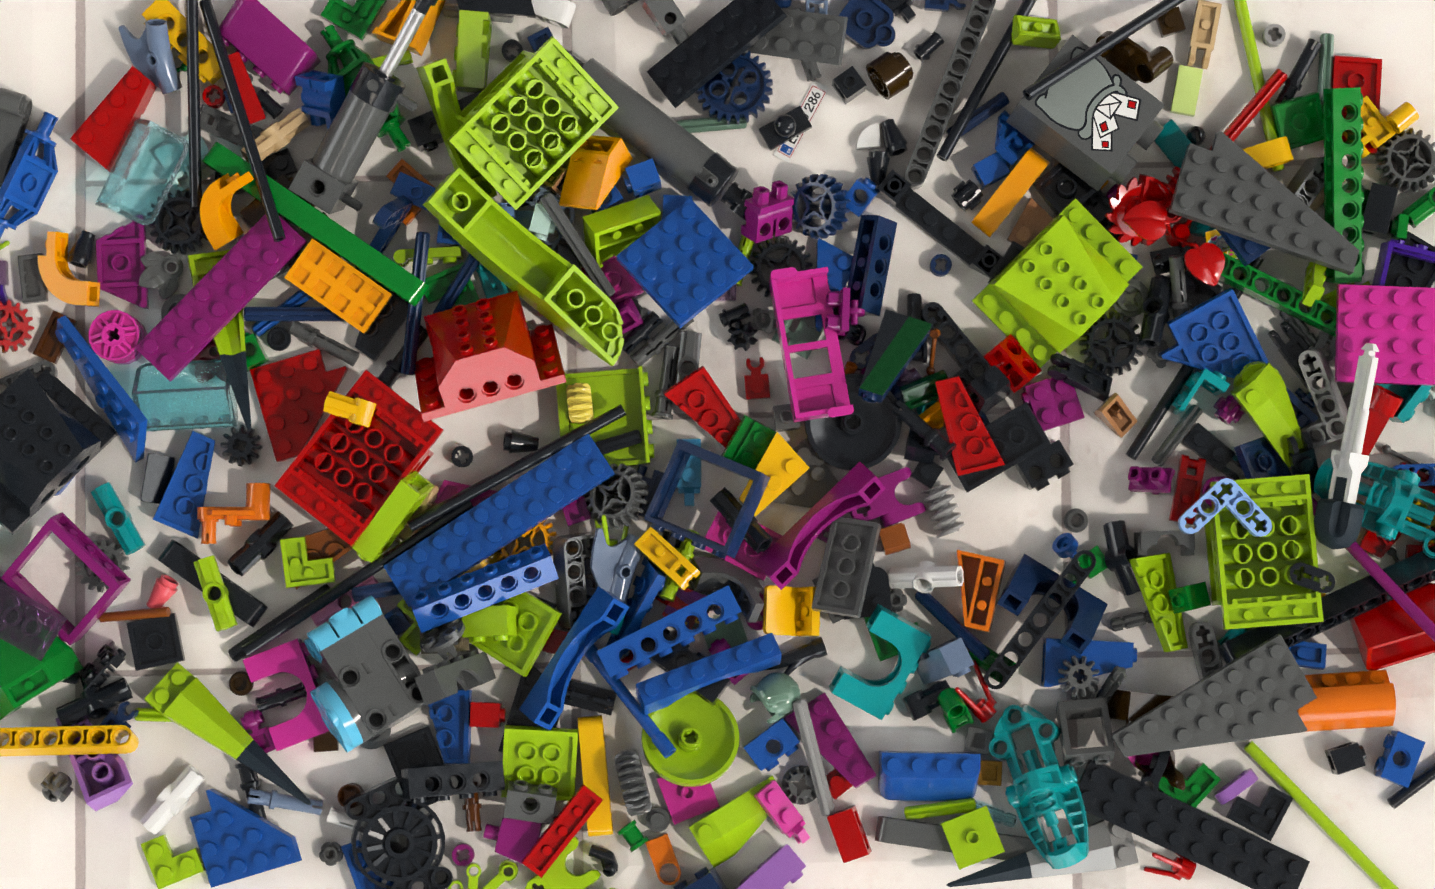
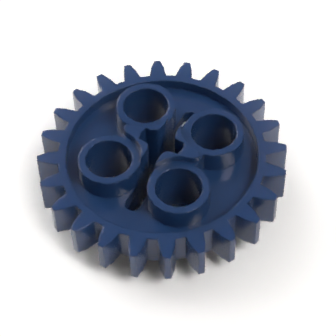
M748 51L745 56L741 54L723 69H732L734 71L732 74L725 75L722 73V70L696 91V94H701L697 98L698 103H703L702 110L710 109V118L717 114L718 122L723 117L726 118L727 125L730 124L732 119H735L737 125H739L740 118H744L748 123L749 115L757 118V109L764 112L765 106L763 103L769 104L770 98L767 95L773 94V90L770 88L773 85V80L768 79L771 76L770 70H765L766 63L758 64V55L751 59V51ZM744 69L738 78V86L733 88L729 103L724 104L730 96V87H733L736 83L739 70ZM750 77L756 80L752 84L744 82L746 78ZM721 89L724 93L717 96L713 94V91ZM738 98H743L746 100V102L741 105L736 104L734 101Z

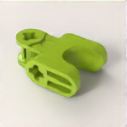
M575 836L543 877L534 876L528 881L525 889H533L534 883L538 886L542 884L544 886L543 889H584L598 880L601 874L596 869L588 870L582 875H575L568 871L565 864L566 857L579 844V840Z

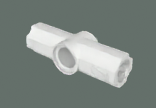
M923 561L919 563L918 567L890 568L888 573L891 589L914 588L921 593H930L934 587L962 586L964 582L962 566H937L930 561Z
M188 765L173 784H169L156 799L157 802L140 822L148 831L156 835L173 815H177L189 801L188 798L206 778L196 768Z

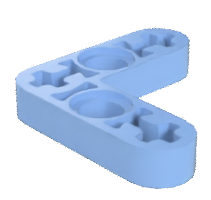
M1229 478L1217 481L1178 519L1179 529L1185 534H1193L1198 532L1221 509L1226 507L1253 536H1266L1272 529V522L1269 517L1235 481ZM1221 484H1229L1231 486L1229 489L1231 494L1222 495L1219 500L1223 502L1220 504L1218 499L1211 495V493L1214 492L1217 495L1222 491ZM1209 499L1213 501L1214 510L1211 513H1205L1202 510L1201 504L1203 500ZM1241 500L1246 501L1249 505V511L1245 515L1238 513L1236 510V505ZM1196 508L1198 514L1205 519L1202 521L1201 517L1197 518L1193 523L1194 529L1192 527L1185 528L1184 525L1187 523L1185 518H1193L1197 514L1193 512V509ZM1254 511H1256L1257 515L1253 517L1258 522L1262 520L1265 522L1263 525L1265 530L1256 531L1254 529L1257 526L1252 519L1248 522L1245 519L1252 516Z

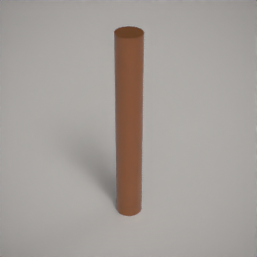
M161 607L104 612L99 620L100 622L169 617L170 608Z

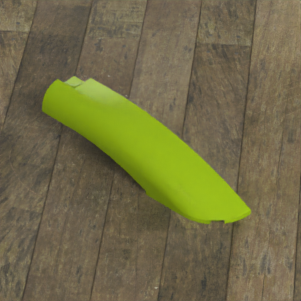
M460 167L452 171L435 188L436 190L424 202L423 206L439 220L438 224L507 287L513 292L517 291L519 297L571 338L609 365L614 366L621 354L624 338L622 331L623 321L611 299L574 264L572 265L508 214Z

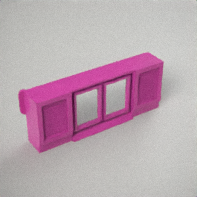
M794 267L776 269L771 272L768 281L794 423L825 417L833 418L851 415L854 412L853 404L850 405L837 331L825 329L827 314L834 315L833 307H826V295L830 292L827 279L828 267L797 271ZM821 315L826 340L788 346L784 320ZM827 348L832 373L794 379L790 353Z

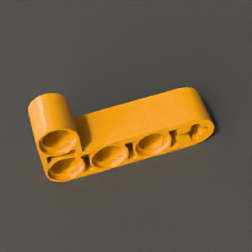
M1030 148L971 223L988 237H991L1050 162L1033 148Z

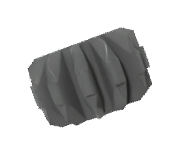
M1071 656L1072 665L1067 660H1064L1063 664L1067 670L1058 669V673L1065 674V677L1059 678L1058 682H1067L1062 689L1064 692H1067L1072 687L1071 696L1075 697L1079 689L1080 695L1085 697V688L1090 692L1095 691L1094 687L1090 684L1091 682L1099 684L1100 680L1093 678V675L1099 674L1100 671L1099 669L1091 670L1095 662L1090 661L1086 664V656H1081L1079 663L1076 656ZM1078 669L1084 675V679L1079 680L1080 683H1077V678L1073 677L1074 672L1078 673Z

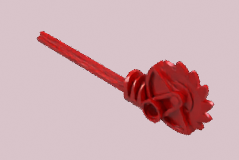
M1277 69L1223 133L1234 142L1287 80V74ZM1174 166L1172 169L1174 177L1166 176L1168 184L1145 174H1139L1138 182L1136 177H1132L1127 183L1126 188L1124 185L1119 184L1116 199L1113 197L1109 198V205L1113 212H1108L1105 215L1110 222L1114 223L1109 228V232L1120 234L1118 242L1124 243L1131 240L1132 246H1136L1140 242L1149 246L1157 241L1142 239L1122 221L1129 210L1144 201H1157L1164 205L1167 210L1165 220H1168L1170 223L1178 222L1182 218L1169 212L1181 168Z

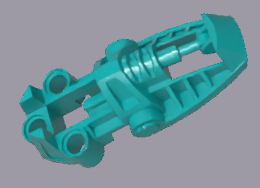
M1331 458L1322 463L1315 477L1314 492L1321 499H1328L1333 474ZM1368 462L1367 467L1361 473V477L1374 483L1372 486L1363 482L1359 483L1357 494L1367 497L1364 505L1356 502L1357 505L1362 506L1364 509L1361 527L1376 533L1378 537L1388 541L1395 540L1398 532L1411 536L1423 543L1422 548L1426 556L1435 558V553L1428 549V542L1435 540V532L1405 520L1406 517L1430 526L1435 512L1412 502L1415 500L1434 508L1435 493L1420 488L1418 485L1421 478L1410 470H1396L1381 464Z
M1027 704L1022 706L1010 705L1004 710L995 727V738L989 743V752L995 758L1006 760L1013 778V785L1006 787L1005 794L1009 804L1016 809L1024 830L1033 845L1053 869L1070 867L1088 856L1089 835L1085 806L1077 783L1078 778L1075 770L1070 764L1060 767L1055 754L1054 742L1060 737V728L1056 723L1048 720L1043 714ZM1015 711H1020V721L1013 723L1011 721L1012 714ZM1046 725H1051L1053 729L1052 734L1049 737H1043L1042 729ZM1031 727L1045 767L1042 768L1036 749L1028 750L1022 753L1028 769L1026 773L1021 759L1018 758L1012 734ZM1001 742H1005L1007 744V751L999 755L997 746ZM1064 810L1077 843L1070 845L1067 837L1061 836L1057 826L1059 821L1055 814L1056 811ZM1040 817H1044L1047 827H1051L1055 840L1052 841L1053 852Z

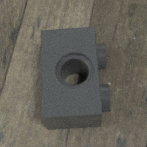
M524 780L509 781L503 817L550 825L553 821L558 788H553L549 784L533 785ZM534 798L537 802L531 804L526 802L525 799Z

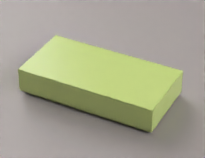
M1184 65L1178 66L1170 113L1190 117L1195 116L1203 69Z

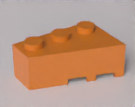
M957 550L958 565L962 566L964 571V582L961 586L964 625L966 628L990 633L1006 561Z

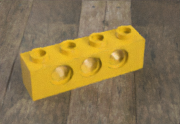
M155 0L141 15L146 20L164 19L166 21H174L173 28L168 30L171 50L175 48L180 53L177 57L187 66V46L182 47L180 45L181 40L186 37V18L168 0ZM198 30L199 55L203 53L208 54L207 60L204 63H199V78L203 83L208 80L214 85L222 77L212 43Z

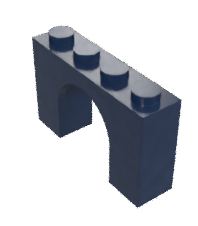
M1024 554L1013 569L997 604L1018 616L1029 602L1032 595H1044L1059 574ZM1063 578V584L1066 587L1072 588L1075 586L1074 583ZM1079 587L1063 608L1067 615L1068 624L1060 642L1082 654L1092 641L1108 604ZM1052 593L1049 596V598L1053 599L1060 605V596L1056 593Z

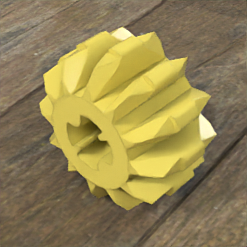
M574 383L573 385H568L566 394L569 420L572 423L584 424L593 420V405L589 384Z

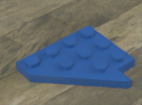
M1232 288L1221 292L1167 322L1177 344L1159 353L1163 359L1202 370L1206 368L1212 373L1217 371L1224 376L1234 379L1237 373L1239 374L1248 363L1256 361L1269 362Z
M215 789L206 790L212 811L190 817L211 888L302 860L294 835Z

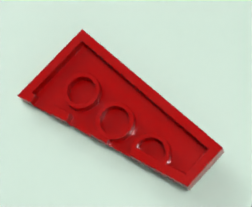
M701 366L663 392V394L726 448L741 420L704 366Z
M954 376L935 381L949 442L957 444L952 452L957 476L1005 465L960 377Z

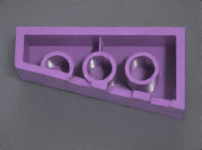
M785 844L757 867V871L747 875L739 883V887L733 889H784L783 887L789 881L793 884L803 876L801 871L806 865L792 848Z

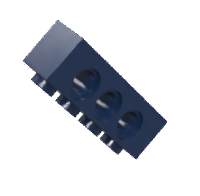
M861 215L847 288H850V308L851 300H858V308L864 309L867 316H880L897 228V222L879 215Z

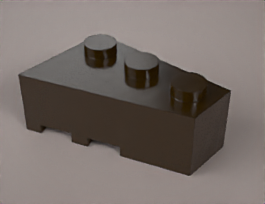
M1117 690L1107 704L1109 718L1126 720L1125 725L1173 696Z

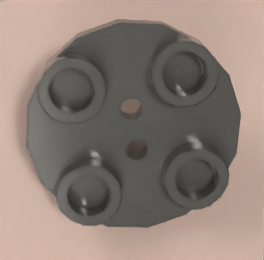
M458 618L423 632L424 637L420 642L423 652H437L443 660H448L447 653H451L453 657H456L455 645L458 644V639L465 631L463 621Z

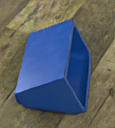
M879 751V793L887 800L954 801L973 798L977 790L981 754L976 752Z

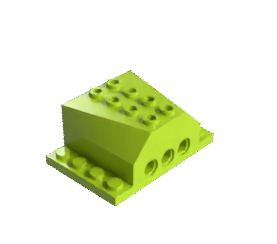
M551 36L535 53L523 50L455 117L462 125L447 140L513 209L517 210L619 107L563 46Z
M1075 198L971 301L1006 336L1012 334L1041 368L1051 358L1052 354L1056 352L1061 353L1081 337L1118 300L1129 286L1128 281L1143 266Z
M1310 475L1233 480L1269 517L1272 522V529L1266 536H1253L1226 507L1221 509L1204 525L1212 606L1221 605L1223 630L1324 622L1321 593L1291 583L1287 576L1289 567L1295 563H1305L1318 568ZM1210 482V488H1211L1216 482ZM1221 484L1222 491L1219 494L1211 493V495L1218 499L1220 504L1223 502L1219 500L1222 495L1231 494L1229 491L1231 486L1229 484ZM1241 500L1237 503L1236 510L1238 513L1245 515L1249 511V505L1246 501ZM1211 501L1212 507L1203 509L1205 513H1211L1214 510L1213 501ZM1254 511L1252 516L1245 519L1247 522L1252 519L1257 526L1254 528L1256 531L1265 530L1263 528L1265 522L1263 520L1258 522L1253 517L1257 515L1256 511ZM1301 567L1299 570H1294L1293 573L1297 575L1296 580L1298 581L1300 578H1309V575L1302 573L1303 568ZM1314 577L1313 581L1320 583V579Z

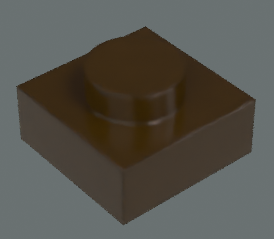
M1179 6L1156 19L1162 38L1183 32L1186 29Z

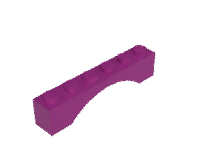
M859 462L770 547L755 564L782 590L799 573L807 550L827 526L848 512L869 506L886 487L875 474Z

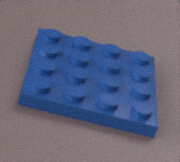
M691 198L616 256V260L679 328H682L754 269V265Z

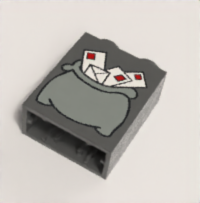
M1072 35L1035 82L1090 47ZM1098 56L1030 101L1023 97L1006 122L1095 190L1099 191L1109 177L1117 184H1121L1137 164V161L1128 155V152L1135 143L1147 150L1164 128L1154 119L1165 104L1103 57Z

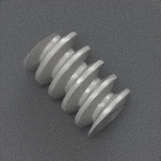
M940 485L921 492L922 494H929L924 499V502L932 503L927 508V511L935 512L930 520L939 522L933 527L934 530H942L936 536L937 538L959 531L964 525V522L956 521L961 516V513L953 512L958 507L957 503H949L955 497L954 494H946L951 489V485Z

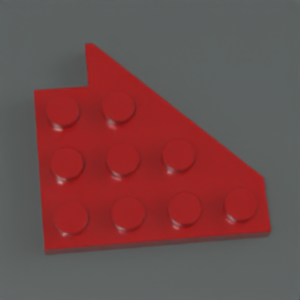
M320 349L250 369L276 462L297 457L308 444L325 413L323 409L326 397L330 391L336 393L348 371L346 366L327 371Z

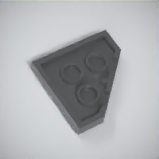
M806 438L792 449L809 466V469L772 502L812 508L838 483L836 477L824 461L814 452Z

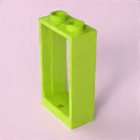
M416 471L403 478L352 547L357 552V555L362 560L372 563L386 553L434 485Z

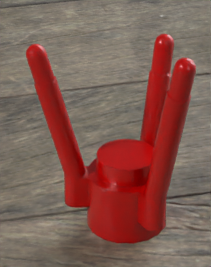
M972 660L974 670L987 699L985 700L981 697L973 702L959 687H956L955 691L963 699L967 708L972 711L981 723H984L996 714L997 711L993 706L997 702L985 684L984 677L976 660Z
M1152 853V857L1171 865V870L1174 872L1144 867V871L1173 877L1179 881L1181 878L1190 880L1195 872L1196 862L1177 854L1179 857H1176L1173 861L1157 853Z

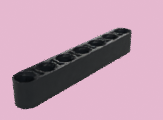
M1082 550L1073 556L984 674V682L989 688L1000 689L1008 682L1094 569L1096 558L1092 552ZM1080 555H1087L1090 558L1091 564L1088 568H1082L1078 565ZM1066 574H1071L1076 579V584L1072 588H1068L1063 584V578ZM1052 593L1058 594L1061 598V603L1058 607H1052L1048 603V597ZM1036 613H1042L1046 616L1044 626L1038 627L1034 624L1033 617ZM1023 632L1029 633L1032 638L1031 643L1026 647L1020 645L1018 641L1019 635ZM1007 652H1013L1017 657L1016 663L1012 666L1004 663L1003 657ZM998 671L1002 675V681L999 685H992L989 682L988 678L991 672Z

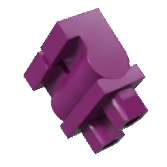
M780 180L772 182L771 192L764 186L753 188V197L745 199L747 209L745 211L746 224L741 226V234L754 243H759L771 239L772 236L777 237L792 232V205H794V198L788 195L787 184Z

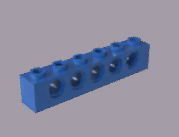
M544 543L539 546H533L519 554L511 555L494 564H488L471 573H465L448 582H442L428 590L419 591L408 597L420 631L423 633L557 580L559 577L552 557Z
M728 585L596 652L609 678L614 676L618 680L629 674L627 669L635 665L640 669L651 663L649 658L657 654L662 658L673 652L671 647L679 643L682 647L695 641L693 636L701 632L705 636L717 630L715 625L723 621L727 625L739 619L737 614L742 611ZM716 605L720 608L721 614L719 618L712 619L708 616L707 609L709 606ZM694 616L698 619L699 626L697 629L690 630L686 627L685 620L687 617ZM673 627L677 631L675 640L668 641L664 638L663 631L665 628ZM651 638L654 640L655 648L653 651L646 652L641 648L643 639ZM621 650H631L633 660L629 663H623L619 659Z

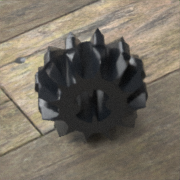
M244 425L240 426L239 433L235 427L230 428L232 436L226 433L223 435L224 438L228 439V443H220L221 447L228 448L222 455L224 457L230 456L228 462L231 464L237 460L239 467L243 466L244 459L248 465L253 464L251 456L257 459L260 457L258 453H255V449H263L262 445L255 444L261 437L259 435L253 436L255 432L253 428H251L250 432H246ZM239 441L247 444V446H244L246 448L244 451L236 448L240 446L237 444Z

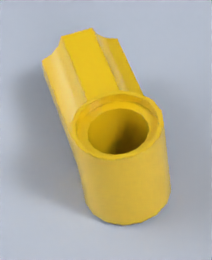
M1404 102L1388 114L1385 119L1396 134H1399L1417 121L1419 115L1410 103Z
M330 391L326 397L323 411L369 428L376 404L357 397L353 399Z

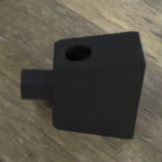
M993 365L968 385L966 391L980 417L1010 394L1011 382L997 366Z

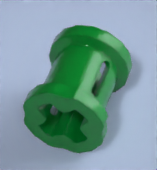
M635 819L617 832L618 835H622L627 841L631 852L648 841V837H644L635 825Z

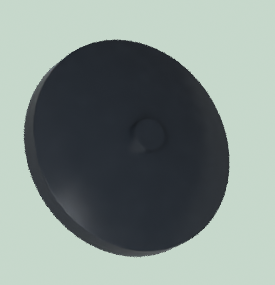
M845 374L850 405L853 404L854 412L851 415L804 421L806 436L814 452L829 465L843 470H851L859 462L867 468L877 465L892 452L901 433L902 420L890 411L893 405L900 410L896 404L897 400L891 391H889L881 403H869L864 401L861 396H858L863 374Z

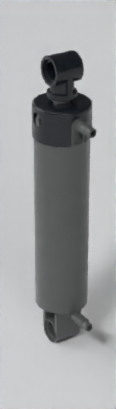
M568 52L619 107L603 124L647 158H653L656 165L685 186L689 192L701 199L707 206H713L721 198L723 203L727 202L730 204L729 208L746 221L745 211L747 207L745 206V199L752 198L753 194L745 188L743 190L738 187L739 184L736 182L732 184L738 174L737 167L730 164L718 152H714L597 60L591 58L584 64Z

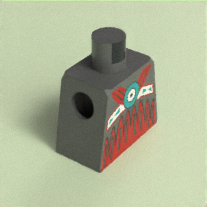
M647 0L642 5L643 9L664 37L670 33L677 45L689 37L682 27L686 19L673 0ZM665 16L672 17L673 24H668L665 21Z

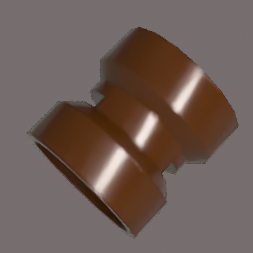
M357 783L344 785L338 791V802L344 807V803L348 798L364 791V789ZM361 802L352 803L350 809L359 806Z

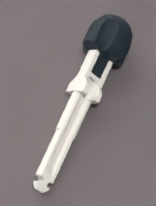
M1366 343L1361 348V350H1364V354L1362 356L1359 355L1341 450L1332 449L1331 462L1333 474L1328 499H1320L1317 502L1314 517L1315 536L1318 542L1331 549L1350 547L1357 540L1364 515V509L1356 504L1361 473L1367 467L1369 456L1362 455L1361 453L1379 359L1375 357V352H1379L1376 344Z

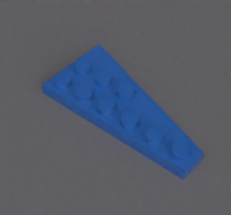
M65 315L57 319L55 334L58 340L65 346L93 392L98 406L104 410L135 463L144 458L148 419Z

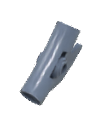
M147 20L145 22V30L140 38H136L124 25L119 26L118 29L133 65L160 88L162 94H167L183 87L174 63L166 20Z
M597 528L590 562V569L596 585L614 594L627 604L631 583L643 554L634 545L639 537L628 533L627 537L618 544L608 546L603 529Z

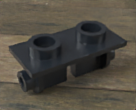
M1182 245L1150 252L1155 275L1170 272L1168 256L1185 255L1188 250L1194 249V247H1182Z
M570 680L564 704L612 715L617 694L612 690Z

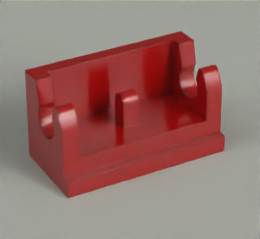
M855 805L827 816L843 863L864 857L872 852Z

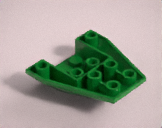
M10 599L0 605V720L20 709L21 705L84 669L73 649L14 599Z

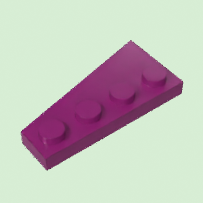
M823 693L808 702L821 756L856 789L876 777V773L827 695ZM792 712L784 717V720L800 734L795 712Z

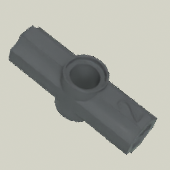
M681 331L676 383L688 376L681 370L684 363H692L695 370L699 368L702 333Z

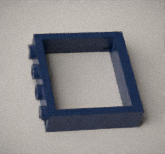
M679 439L644 519L651 522V527L663 533L667 529L672 531L671 537L684 542L686 537L692 540V546L701 550L709 547L713 549L711 554L722 559L730 556L735 559L770 477ZM690 455L753 481L725 546L663 520V516Z

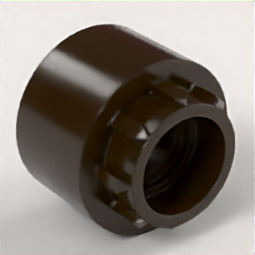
M885 52L866 65V71L871 83L878 93L887 100L909 87V81L913 78L911 65L900 52H893L892 54Z

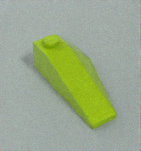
M1268 362L1231 390L1230 393L1289 468L1291 465L1288 456L1287 438L1293 436L1298 443V448H1304L1301 430L1285 383Z

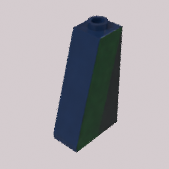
M886 309L858 396H861L864 401L869 403H881L928 338L932 324Z

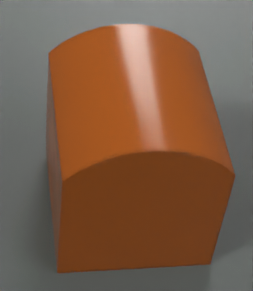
M899 523L880 530L879 540L885 556L911 548L905 524Z

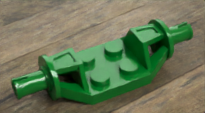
M329 25L325 28L326 31L322 30L320 32L331 48L325 57L328 61V73L343 76L346 97L364 62L374 64V62L366 52L355 45L356 43L353 39L343 42L334 26ZM339 58L344 66L341 70L337 62ZM398 104L395 110L387 117L377 137L388 135L397 151L401 152L406 149L405 146L409 147L411 142L400 128L406 119L401 115Z

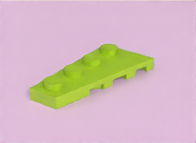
M1164 553L1130 559L1129 562L1163 651L1171 652L1188 648L1182 613H1173L1168 590L1177 588L1171 554Z

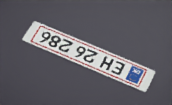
M815 80L812 82L800 105L810 123L829 90L827 86ZM806 132L777 147L774 156L789 163Z

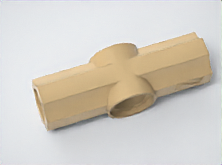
M299 108L259 133L260 136L255 139L261 161L272 152L276 153L291 142L290 139L311 125L307 116ZM243 147L240 151L244 159L249 163L245 147Z

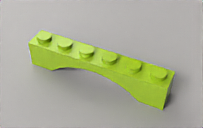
M446 58L417 67L418 75L454 169L460 167L491 198L497 196L496 190L447 140L462 124L455 118L461 110L457 99L455 82Z

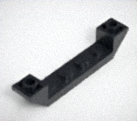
M892 169L877 189L895 209L963 263L991 278L1006 259L989 245L984 247L913 191L910 188L911 184Z

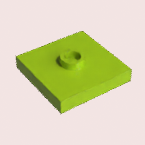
M987 805L940 823L959 870L1005 852Z

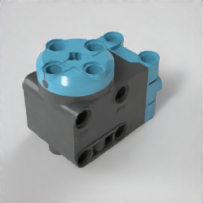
M372 595L353 605L352 609L346 607L329 618L328 623L325 622L307 633L308 638L304 640V643L328 679L327 682L310 691V694L326 727L347 753L367 740L384 733L418 712L425 705L415 681V677L420 676L421 673L397 638Z

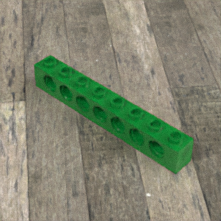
M1361 87L1323 89L1324 219L1342 236L1344 229L1347 228L1348 236L1346 239L1359 250L1355 269L1351 275L1328 267L1326 268L1325 282L1329 283L1362 282V276L1365 271L1362 262V252L1364 250L1362 228L1364 226V217L1361 204L1364 201V193L1361 190V180L1364 176V170L1361 166V155L1363 154L1364 146L1361 141V131L1363 129V119L1361 117L1363 95ZM1343 107L1347 109V116L1343 118L1341 113ZM1344 131L1347 133V140L1345 143L1342 140V134ZM1344 156H1346L1348 159L1347 165L1345 167L1342 164V158ZM1344 180H1346L1348 183V187L1345 191L1342 188V183ZM1345 204L1348 206V212L1346 215H1344L1342 212V208Z

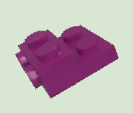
M1050 378L1023 387L1024 392L1021 393L1022 401L1029 404L1044 431L1085 418L1075 388L1063 382V380Z

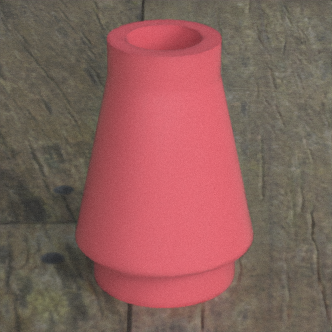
M162 574L160 578H156L146 605L149 608H161L178 591L177 586L179 583L172 577Z

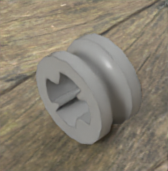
M1271 24L1264 30L1262 40L1269 47H1277L1285 39V30L1279 24ZM1275 30L1276 35L1280 38L1272 41L1268 32L1271 33Z

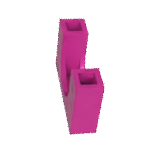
M298 638L243 659L251 683L281 672H287L297 676L306 688L307 701L302 712L291 720L268 728L276 751L329 732L310 694V691L319 686L316 680L319 678V673L315 664H310L308 656L311 654L305 643Z

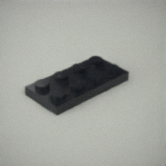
M1027 402L985 426L1005 465L961 475L958 478L968 493L1052 444ZM951 453L947 457V459L957 475L953 455Z

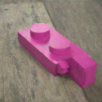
M771 780L754 795L782 834H785L788 838L793 836L798 844H804L810 838L803 828L806 824L803 817L775 780Z

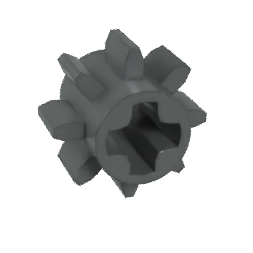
M50 772L41 783V786L44 787L42 793L51 802H56L58 799L64 802L73 791V788L70 787L72 781L63 772H58L56 775Z

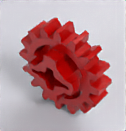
M7 300L4 306L0 301V312L2 311V314H0V347H2L3 353L8 352L9 347L12 352H16L18 346L21 348L26 346L24 340L29 341L32 336L28 332L34 330L33 326L28 325L33 318H26L25 316L28 309L26 308L21 311L19 309L20 303L11 306V300ZM5 322H7V326L11 327L8 331H6V327L2 326ZM21 333L17 340L11 342L13 334Z

